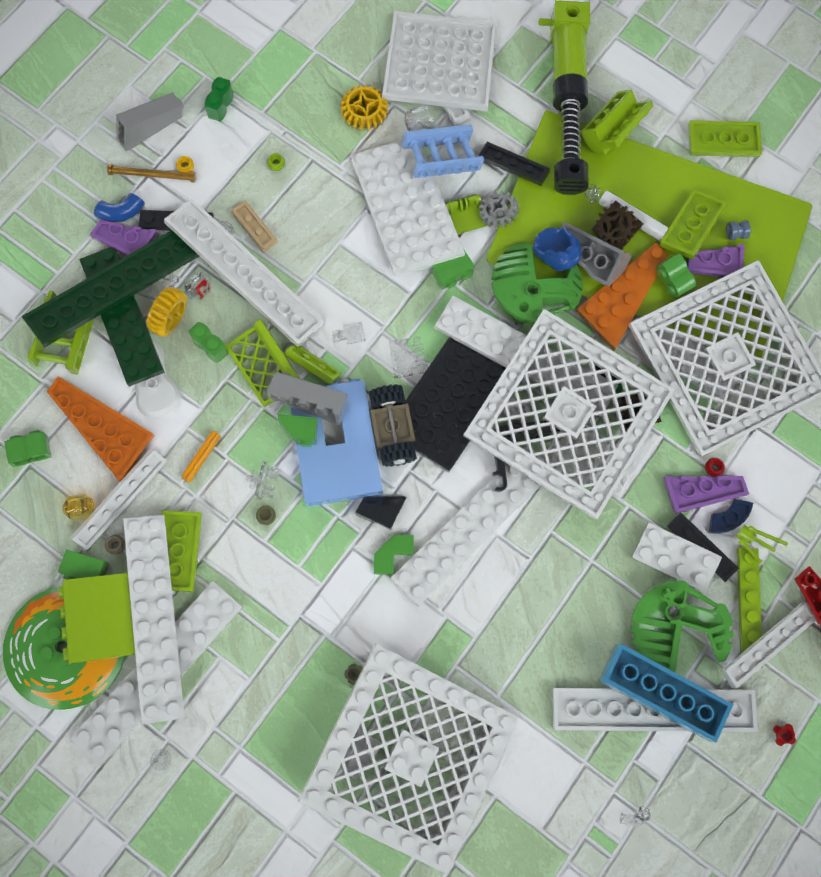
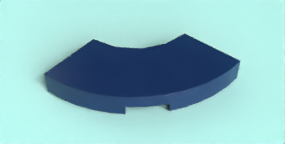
M733 499L730 507L725 512L711 514L709 533L721 534L739 527L749 517L753 508V502Z

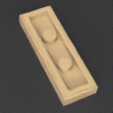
M246 200L231 210V213L263 253L278 243V240Z

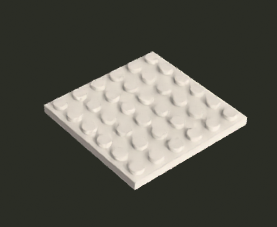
M394 11L382 99L487 112L496 23Z

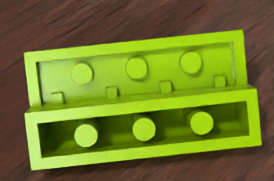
M632 89L618 91L581 131L587 146L593 152L600 155H606L610 149L618 148L623 140L630 135V132L639 125V122L653 108L652 100L637 102Z

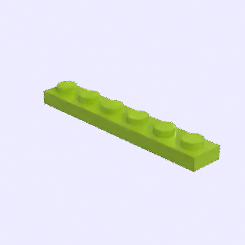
M745 548L736 549L737 566L739 567L737 570L740 654L762 636L759 563ZM751 548L759 557L758 548Z

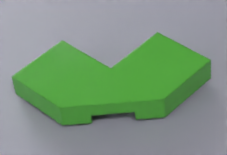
M393 535L374 554V575H394V555H413L414 535Z

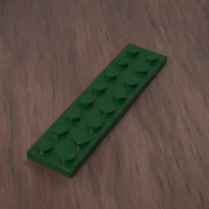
M109 247L79 260L86 278H89L117 262L120 258L116 249ZM135 295L101 314L120 368L129 387L165 373Z

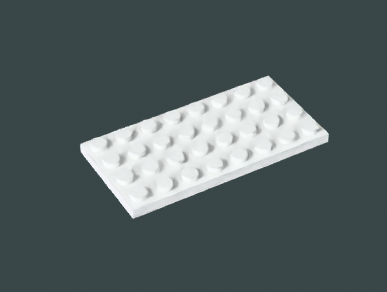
M402 140L350 155V160L395 278L465 256L464 249L434 176L414 178L413 172L417 162L411 148L403 149ZM419 147L423 160L425 163H427L428 161L423 151V148Z

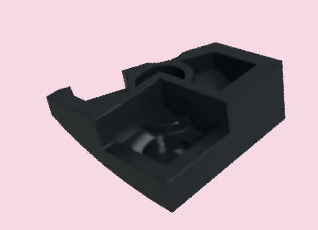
M364 497L355 513L367 521L377 523L391 530L407 497Z

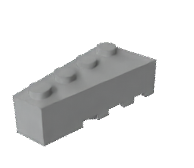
M275 372L266 392L268 398L337 425L341 424L349 405L347 393L292 377L285 372Z

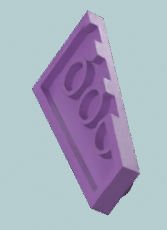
M743 476L663 477L674 514L749 495Z

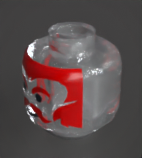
M203 272L192 273L184 281L183 285L186 296L197 300L203 299L212 288L211 279Z

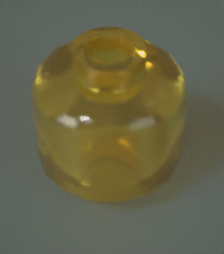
M86 494L68 496L63 504V513L72 521L87 519L95 509L93 499Z

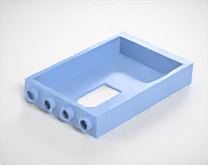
M352 379L348 383L333 382L329 386H324L347 393L349 405L342 419L345 443L326 446L322 418L291 407L293 416L316 417L318 419L316 445L302 447L296 443L306 507L383 495L364 380Z

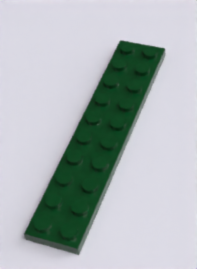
M171 230L21 317L45 348L198 258L199 255Z

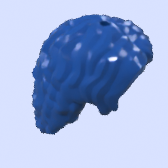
M552 227L541 231L535 237L533 251L539 259L556 271L572 269L579 262L582 254L579 240L565 227L561 229Z

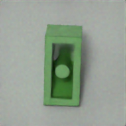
M278 414L279 423L299 446L311 447V445H316L318 419L316 417Z

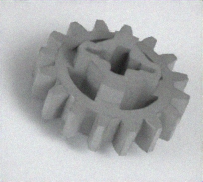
M502 190L500 194L494 191V196L488 194V200L483 199V205L479 206V213L483 223H487L489 228L494 225L495 229H498L500 225L502 228H505V224L512 225L511 220H516V215L519 214V205L515 196L511 197L510 192L504 195Z

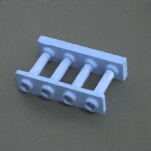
M472 125L405 131L401 144L403 149L411 148L417 162L413 172L414 178L480 170L484 157H475L469 141L473 133ZM462 143L467 158L458 159L453 144ZM445 145L451 160L441 161L436 146ZM419 147H429L434 162L425 163Z

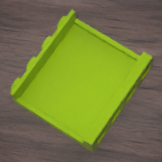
M128 573L62 580L63 585L58 587L59 598H64V606H60L61 619L65 618L66 627H61L62 640L67 639V647L63 648L64 660H68V665L135 655Z

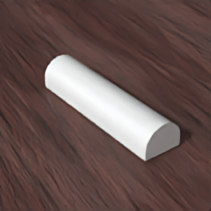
M605 191L598 204L609 209L610 204H613L616 200L622 206L629 207L628 211H633V215L644 223L641 230L661 241L668 227L609 191Z

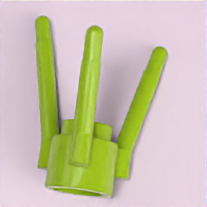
M744 524L736 535L740 539L738 543L760 564L762 560L747 543L751 544L754 540L772 552H775L776 549L757 538V534L785 546L788 545V542L757 530L751 525L748 527Z

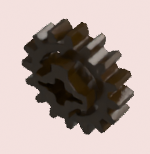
M610 204L609 210L604 207L605 213L598 214L601 220H596V223L600 224L596 230L601 231L599 237L605 236L604 242L611 240L612 245L616 241L622 244V239L629 241L628 235H634L631 230L637 228V226L633 225L637 218L631 217L634 214L633 211L627 212L629 207L625 206L622 209V205L618 204L617 208H615L613 204ZM613 212H619L616 216H608ZM626 217L628 219V227L625 226L624 222ZM619 220L620 227L614 228L613 221ZM604 222L607 223V226H608V230H607V231H605ZM617 232L624 233L619 237H613Z

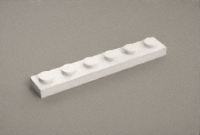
M150 448L70 538L85 550H88L164 466L167 460L153 448Z
M807 602L800 603L721 670L732 688H738L816 621Z

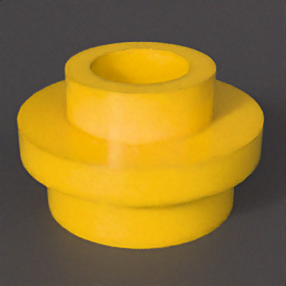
M181 156L176 162V168L179 172L190 173L194 169V162L187 156Z

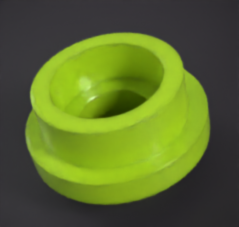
M273 153L269 156L267 165L272 171H280L285 166V159L282 155Z

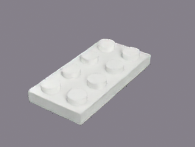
M649 522L632 555V558L675 579L686 581L688 585L705 593L722 559L721 556Z

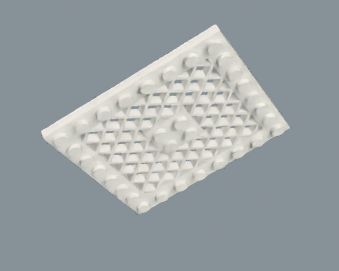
M759 260L628 324L657 379L675 389L669 401L700 457L821 396V369ZM739 291L738 297L732 296V294ZM744 292L752 295L750 301L742 299ZM723 299L722 305L716 304V302ZM728 300L736 302L734 309L726 307ZM740 304L748 306L747 314L739 311ZM707 307L706 313H703V312H700V311H699V310H701V309ZM712 308L720 310L718 317L710 315ZM753 308L761 311L759 318L751 315ZM724 312L732 314L731 322L723 319ZM691 315L690 321H687V320H684V319H683V318H685V317ZM696 316L704 318L702 325L694 323ZM737 316L745 318L744 325L735 323ZM708 320L717 322L715 330L706 327ZM750 320L758 323L756 330L748 327ZM675 323L674 329H671V328H668V327H667V326H669V325ZM679 324L688 326L686 333L678 331ZM721 324L729 326L728 333L719 331ZM762 324L770 327L768 334L761 332ZM692 328L701 330L699 338L690 335ZM733 328L741 330V335L738 332L732 335ZM663 331L672 334L670 341L661 339ZM705 332L713 334L711 342L703 339ZM746 332L754 335L752 342L744 339ZM676 336L685 338L683 345L674 343ZM717 336L725 338L716 343ZM759 337L767 339L765 346L757 344ZM688 340L697 342L695 350L687 347ZM771 341L779 343L778 350L770 348ZM701 344L709 346L704 349L705 353L699 351ZM663 345L668 346L667 352H666L665 348L663 347ZM672 348L681 350L679 358L670 355ZM755 348L763 351L762 358L753 356ZM685 352L693 354L692 362L683 359ZM768 353L776 355L774 362L766 360ZM698 356L706 359L704 366L696 364ZM781 357L789 359L787 367L779 364ZM672 361L677 362L676 368L674 367ZM755 362L760 363L758 370L752 369L756 365ZM710 363L714 369L708 368ZM681 364L690 367L688 374L679 372ZM764 365L773 367L771 375L763 372ZM694 368L702 371L701 378L692 376ZM777 369L785 371L783 379L776 377ZM744 372L742 379L735 377L736 375ZM707 373L715 375L713 383L705 380ZM748 373L757 375L755 383L747 381ZM790 373L798 376L796 383L788 381ZM680 377L686 379L685 385ZM761 377L769 379L767 387L759 385ZM719 379L721 383L728 380L726 387L718 385ZM690 381L699 383L697 391L689 389ZM732 381L740 383L739 391L730 389ZM774 381L782 384L780 391L772 389ZM703 385L712 387L710 395L701 392ZM745 385L753 387L751 395L743 393ZM786 386L793 387V389L785 392ZM716 389L724 391L722 399L714 397ZM758 389L766 392L764 399L756 397ZM729 393L737 396L735 403L727 401ZM690 394L695 395L694 401L691 398ZM770 394L778 396L769 401ZM700 397L708 400L706 407L698 405ZM741 398L750 400L748 408L740 405ZM712 401L721 404L719 412L710 409ZM754 402H757V403L762 404V405H760V406H758V407L752 409V408H753V405H754ZM725 405L733 408L731 416L723 413ZM699 410L704 412L703 418H702V416H701ZM738 410L746 412L736 417ZM709 414L717 416L715 424L707 422ZM722 418L727 419V420H730V421H728V422H726V423L720 425V422H721V419H722Z
M544 309L463 436L596 520L675 389ZM556 343L558 352L550 353L548 344ZM562 345L566 346L569 349L563 350ZM544 346L545 354L538 355L541 348ZM573 353L575 362L566 363L564 355ZM578 354L585 358V360L579 361ZM560 356L562 364L553 366L551 357ZM547 358L549 367L540 369L538 360ZM534 361L536 370L528 371ZM589 363L591 372L582 373L581 365ZM594 364H595L596 366H598L599 368H601L602 370H597V371H596ZM576 366L578 375L569 376L567 367ZM563 368L565 377L556 379L554 370ZM550 371L552 380L543 382L541 373ZM605 373L607 382L599 384L597 375ZM537 374L539 383L530 384L528 375ZM611 375L619 380L612 381ZM592 376L594 385L586 386L584 377ZM524 377L526 385L517 387ZM579 379L581 388L573 389L571 380ZM566 381L567 387L563 386L559 391L558 383ZM621 383L624 392L615 394L613 385ZM553 384L555 393L547 395L545 386ZM627 385L635 390L628 391ZM609 386L611 395L602 397L600 388ZM540 387L542 396L533 398L531 388ZM596 389L598 398L589 400L587 390ZM527 390L529 399L520 400L518 391ZM583 392L584 398L576 393ZM514 393L516 401L507 403ZM638 393L640 403L632 404L630 395ZM625 396L627 406L619 407L617 398ZM556 397L552 405L549 406L548 399ZM612 399L614 408L606 410L604 400ZM543 400L545 409L536 410L534 401ZM599 402L601 411L594 412L597 406L592 403ZM530 403L532 412L523 413L521 404ZM517 405L519 414L510 416L508 407ZM641 407L635 416L633 408ZM504 408L506 417L497 419ZM628 409L631 419L622 420L620 411ZM615 412L617 421L609 423L607 414ZM546 413L543 420L547 422L540 424L538 414ZM602 415L605 424L596 426L594 416ZM534 416L536 425L526 426L524 417ZM520 418L522 428L513 429L511 420ZM590 419L591 427L584 428L587 421ZM507 421L509 431L500 432L498 423ZM631 422L630 426L625 432L624 424ZM493 424H494V427H495V431H493V430L491 429V427L493 426ZM619 425L621 435L613 436L611 426ZM550 426L552 435L543 437L541 428ZM555 427L564 433L556 434ZM606 428L608 437L599 439L597 429ZM537 429L539 438L530 440L528 430ZM593 430L595 440L586 442L584 432ZM524 432L526 441L516 443L514 433ZM510 434L512 442L503 436ZM580 434L582 443L573 445L572 438L576 440ZM566 436L569 446L560 447L558 438ZM622 438L616 447L614 440ZM553 439L555 449L546 450L544 441ZM609 441L611 451L603 452L601 442ZM540 442L542 451L533 453L531 444ZM596 444L598 454L590 455L587 445ZM527 445L528 452L519 446ZM583 447L585 456L576 458L574 448ZM570 449L572 459L563 461L561 451ZM556 452L559 462L550 464L548 454ZM612 454L606 464L604 456ZM543 455L545 463L536 458V456ZM599 457L602 467L593 468L591 459ZM586 460L589 470L580 471L578 461ZM573 463L575 473L566 474L564 464ZM560 465L561 473L552 467ZM602 470L601 474L596 480L594 472ZM590 473L592 483L583 485L581 475ZM576 476L578 483L574 482L569 477ZM592 487L590 491L585 488Z
M375 643L298 802L448 875L519 717ZM385 672L390 674V676L383 678ZM397 679L409 685L399 688ZM393 680L395 690L386 693L383 683ZM378 687H380L382 695L374 697ZM415 688L427 694L417 697ZM411 689L413 699L404 702L401 692ZM397 694L400 704L390 707L387 697ZM433 697L444 703L435 706ZM428 698L431 708L422 711L419 701ZM383 699L386 709L376 712L373 702ZM415 703L418 713L408 716L405 706ZM370 705L372 714L365 716L366 711ZM451 706L462 712L453 715ZM446 707L449 717L440 720L437 710ZM401 708L404 718L394 721L392 711ZM433 712L436 722L426 725L424 715ZM388 713L390 723L380 726L378 716ZM464 716L467 726L458 729L455 719ZM469 716L479 721L471 724ZM419 717L422 727L412 730L410 720ZM374 718L377 728L367 732L364 722ZM406 722L408 732L401 729L398 734L396 726ZM451 722L453 731L444 734L442 724ZM361 725L363 733L355 736L359 726ZM482 726L484 735L475 738L473 728ZM437 727L440 736L430 739L428 730ZM392 728L395 737L385 741L382 731ZM468 731L471 740L462 743L459 734ZM424 732L426 741L415 735ZM378 733L381 743L371 746L368 736ZM455 736L458 745L448 748L446 739ZM364 738L367 748L357 751L354 742ZM442 741L444 751L437 753L439 747L433 744ZM483 741L479 750L477 743ZM394 743L389 754L387 745ZM351 744L353 753L345 756ZM473 745L475 754L466 757L464 748ZM383 747L386 757L375 760L373 751ZM459 750L462 759L453 763L450 753ZM369 753L372 762L361 766L359 756ZM446 755L449 765L439 768L437 758ZM355 758L358 768L347 772L345 761ZM475 760L470 770L468 762ZM385 763L383 768L389 772L380 775L377 765ZM432 763H434L435 770L429 772ZM464 764L466 774L457 777L455 767ZM341 765L344 773L335 776ZM373 767L376 777L366 780L363 771ZM451 770L453 779L444 782L441 773ZM360 773L362 782L352 786L349 776ZM396 775L407 781L398 784ZM437 775L440 784L430 788L428 778ZM392 776L394 786L384 790L382 780ZM345 778L348 788L337 791L335 782ZM466 779V781H465V783H464V785H463V787H462V789H461V786H460V783H459V782ZM378 782L380 792L370 795L368 785ZM424 782L426 790L417 793L414 784L422 787ZM455 784L458 793L448 797L446 787ZM331 785L333 788V792L329 791ZM410 785L413 795L403 798L400 789ZM364 787L367 797L356 801L354 791ZM442 789L444 799L435 802L432 793ZM396 791L399 800L389 804L386 795ZM350 793L352 802L341 796ZM428 795L431 804L421 807L418 798ZM383 797L385 806L375 810L372 800ZM414 800L417 809L407 813L405 803ZM456 800V803L452 809L450 802ZM368 802L371 811L359 805ZM446 804L449 813L439 816L437 807ZM401 805L403 815L393 819L391 809ZM433 809L435 818L426 822L423 813ZM387 811L389 820L378 814ZM419 815L422 824L411 827L409 818ZM405 820L408 829L396 823ZM447 820V823L443 829L441 822ZM437 824L440 833L430 836L427 827ZM423 829L426 838L415 832Z

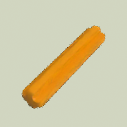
M215 431L210 432L181 475L182 479L187 482L192 481L221 438L220 434Z

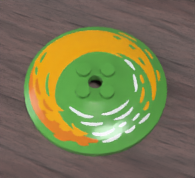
M59 587L46 590L34 596L15 614L5 635L3 662L11 684L22 697L43 708L66 710L86 705L109 689L122 669L125 656L68 665V660H64L63 652L60 653L57 649L59 642L65 641L67 643V639L62 640L61 627H66L65 618L61 619L60 606H64V598H59Z

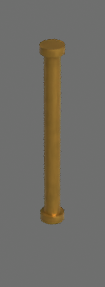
M108 164L107 167L108 175L123 174L189 180L191 183L196 181V172L192 171L191 173L116 167L113 164Z

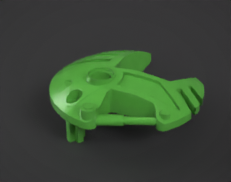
M520 243L504 251V255L499 256L496 261L497 264L493 267V271H495L491 276V280H494L491 284L493 293L502 308L514 317L513 320L516 321L515 325L517 326L519 323L523 324L524 322L535 324L542 313V305L564 304L562 307L548 310L554 315L567 309L573 311L582 297V276L577 265L572 269L566 270L563 278L536 279L532 243Z
M668 581L650 589L639 600L632 614L631 622H634V627L630 626V633H633L635 637L631 638L632 644L637 645L638 648L635 651L673 672L676 671L683 625L707 632L718 663L726 661L731 651L733 642L729 643V639L734 637V630L730 631L729 628L733 626V622L726 605L712 601L702 595L701 592L688 586L686 581ZM687 593L715 608L706 609L686 604ZM671 606H676L678 609L675 616H669L668 609Z

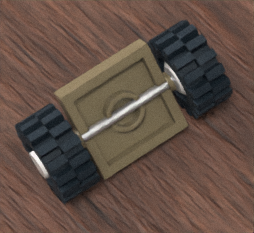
M390 384L372 389L369 392L371 408L374 410H370L377 449H380L382 465L393 467L415 461L417 459L413 443L415 442L409 406L404 404L403 387L398 384L393 386Z

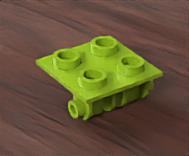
M473 194L445 203L457 234L488 226L487 223H483L479 213L480 195Z

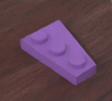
M99 220L90 236L127 256L152 242L158 232L155 229L146 230L138 226L129 227L123 226L120 223Z
M739 244L735 247H722L718 250L699 251L694 260L687 258L688 270L692 274L723 278L743 268L744 244Z

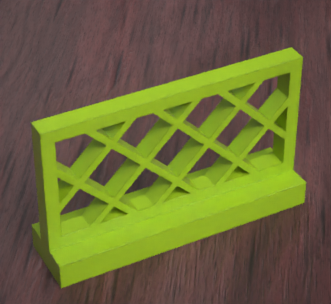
M259 319L254 323L255 326L226 344L225 347L263 407H266L275 401L270 398L265 401L262 397L263 388H269V386L264 385L266 375L274 377V374L267 373L269 363L277 364L278 373L285 372L298 379L300 377L284 355V352L266 324ZM254 332L259 336L257 344L248 342L249 336ZM236 344H243L242 353H234L232 347ZM247 345L256 347L254 357L245 355ZM260 348L268 350L267 359L258 358ZM244 358L253 359L251 369L243 367ZM257 360L266 362L264 372L255 370ZM254 373L263 375L261 385L253 383Z

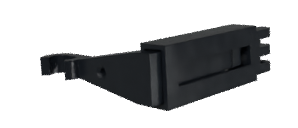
M535 422L526 423V426L536 425ZM521 423L512 424L513 429L522 428ZM508 425L499 426V431H509ZM550 426L541 428L543 437L552 435ZM555 427L556 432H560V431H561V430H559L558 428ZM537 429L528 430L530 440L539 438ZM524 432L514 433L516 442L526 441ZM510 434L503 436L512 442ZM494 456L496 471L492 475L494 477H502L503 486L496 487L494 491L502 492L507 487L505 463Z

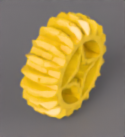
M367 83L365 87H361L360 84L358 88L352 86L351 91L347 90L346 95H343L340 104L344 121H347L349 126L353 125L355 130L360 127L361 131L364 128L370 131L371 127L376 129L377 124L382 125L388 112L387 99H382L380 89L375 90L374 85L369 88Z
M171 286L161 291L153 302L152 307L149 308L150 312L147 314L148 318L146 320L148 330L161 337L170 335L171 331H174L181 321L182 316H184L187 305L186 294Z

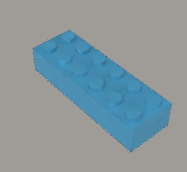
M623 644L615 645L598 680L600 683L709 742L717 743L734 705Z

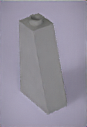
M172 92L116 114V139L125 151L131 150L180 119L183 110L182 101Z

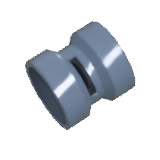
M747 220L740 221L739 223H727L726 236L728 240L749 238L751 228Z

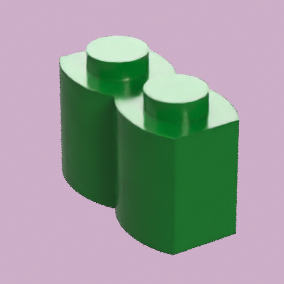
M217 77L213 81L211 92L205 99L208 118L220 122L226 116L227 107L233 100L230 80Z

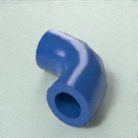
M129 193L126 199L118 204H110L101 200L94 209V216L104 221L124 222L133 218L144 207L145 202L133 193Z

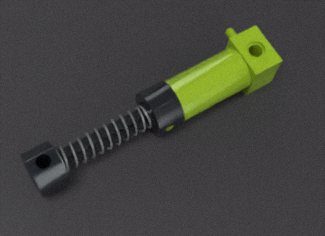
M555 0L551 19L539 18L538 21L539 26H550V44H553L554 59L553 106L561 112V120L563 121L561 124L563 127L561 130L563 133L561 139H563L561 151L564 153H562L561 157L564 159L557 162L554 166V189L560 194L576 195L586 191L589 187L588 163L582 160L580 156L581 126L579 111L588 105L586 36L590 26V2Z

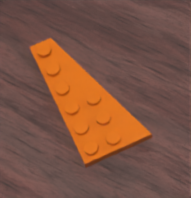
M657 243L653 244L627 266L624 272L609 287L606 285L576 310L579 316L613 351L618 346L628 328V324L631 323L656 279V265L665 261L669 256Z
M59 376L47 391L119 482H121L134 467L155 435Z

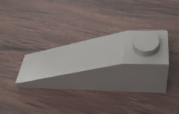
M563 222L561 228L565 227L580 242L582 254L578 262L579 265L588 272L592 279L609 287L624 272L632 255Z

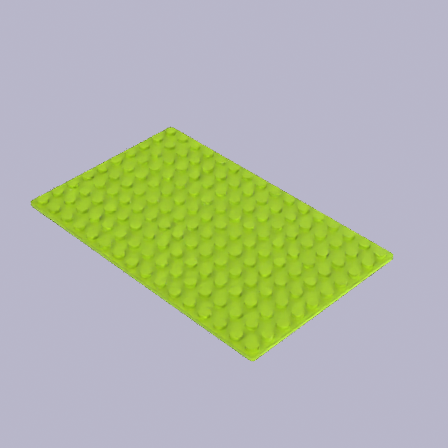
M549 110L544 112L526 158L550 168V173L542 186L518 177L511 197L515 196L516 201H518L519 214L516 215V220H511L512 225L505 224V228H502L501 225L499 226L489 250L487 262L494 265L497 264V259L500 255H504V251L520 243H532L534 248L533 244L538 233L547 228H561L563 222L603 240L591 229L595 226L596 220L601 218L598 214L605 213L604 207L598 204L605 191H609L669 229L694 189L727 202L725 210L699 251L718 250L722 247H735L739 244H744L743 267L759 260L783 302L812 210L811 203L625 138L618 148L610 149L606 155H600L593 152L587 146L582 134L580 135V156L582 160L588 163L589 187L586 191L576 195L560 194L554 189V166L557 162L564 159L561 157L562 153H564L561 151L563 147L561 145L563 141L561 139L563 135L561 132L563 129L561 126L563 122L561 120L562 115ZM580 122V132L587 124ZM744 220L749 222L751 232L748 239H727L726 225L728 222L739 223ZM640 229L623 249V251L632 255L627 266L653 244L657 243L660 246V241ZM661 247L669 255L667 259L677 254ZM533 251L536 279L563 278L566 270L556 271L539 259ZM683 256V258H684V260H685V262H686V264H687V257ZM577 263L576 265L582 276V297L589 299L605 285L592 279L588 272ZM692 274L697 286L673 298L666 292V285L663 279H660L657 275L635 316L641 318L721 279V277ZM739 291L732 294V296L738 297ZM744 292L742 299L750 301L752 295ZM723 299L716 302V304L722 305ZM728 300L726 307L734 309L736 302ZM740 304L739 311L747 314L748 306ZM705 307V308H703V309H701V310H699V311H700V312H703V313H706L707 307ZM712 308L710 315L718 317L720 310ZM753 308L751 315L759 318L761 311ZM724 312L723 319L731 322L732 314ZM689 315V316H687V317H685V318H683V319H684V320H687V321H690L691 315ZM696 316L694 323L702 325L704 318ZM737 316L735 323L744 325L745 318ZM708 320L706 327L715 330L717 322ZM750 320L748 327L756 330L758 323ZM673 323V324H671V325H669V326H667V327H668V328H671V329H674L675 323ZM679 324L678 331L686 333L688 326ZM721 324L719 331L728 333L729 326ZM762 324L761 332L768 334L770 327ZM692 328L690 335L699 338L701 330ZM733 328L732 335L737 332L741 335L742 331ZM705 332L703 339L711 342L713 334ZM746 332L744 339L752 342L754 335ZM717 336L716 343L725 338ZM759 337L757 344L765 346L767 339ZM755 348L753 356L762 358L763 351Z

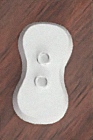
M152 340L165 373L135 384L136 404L139 411L147 417L155 418L172 412L178 406L180 390L166 373L163 348L159 343Z

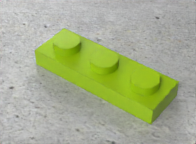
M293 344L286 349L284 354L292 362L304 367L306 371L313 373L321 378L323 382L330 385L336 382L342 372L301 346L297 347Z

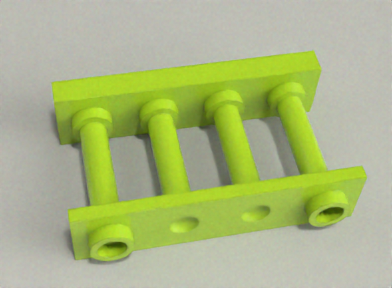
M49 290L48 296H46L44 299V303L56 297L57 295L53 291ZM94 319L77 328L74 338H60L53 343L70 347L69 356L63 357L43 353L44 347L35 336L32 348L28 350V361L35 367H38L40 360L65 364V368L71 374L78 375Z

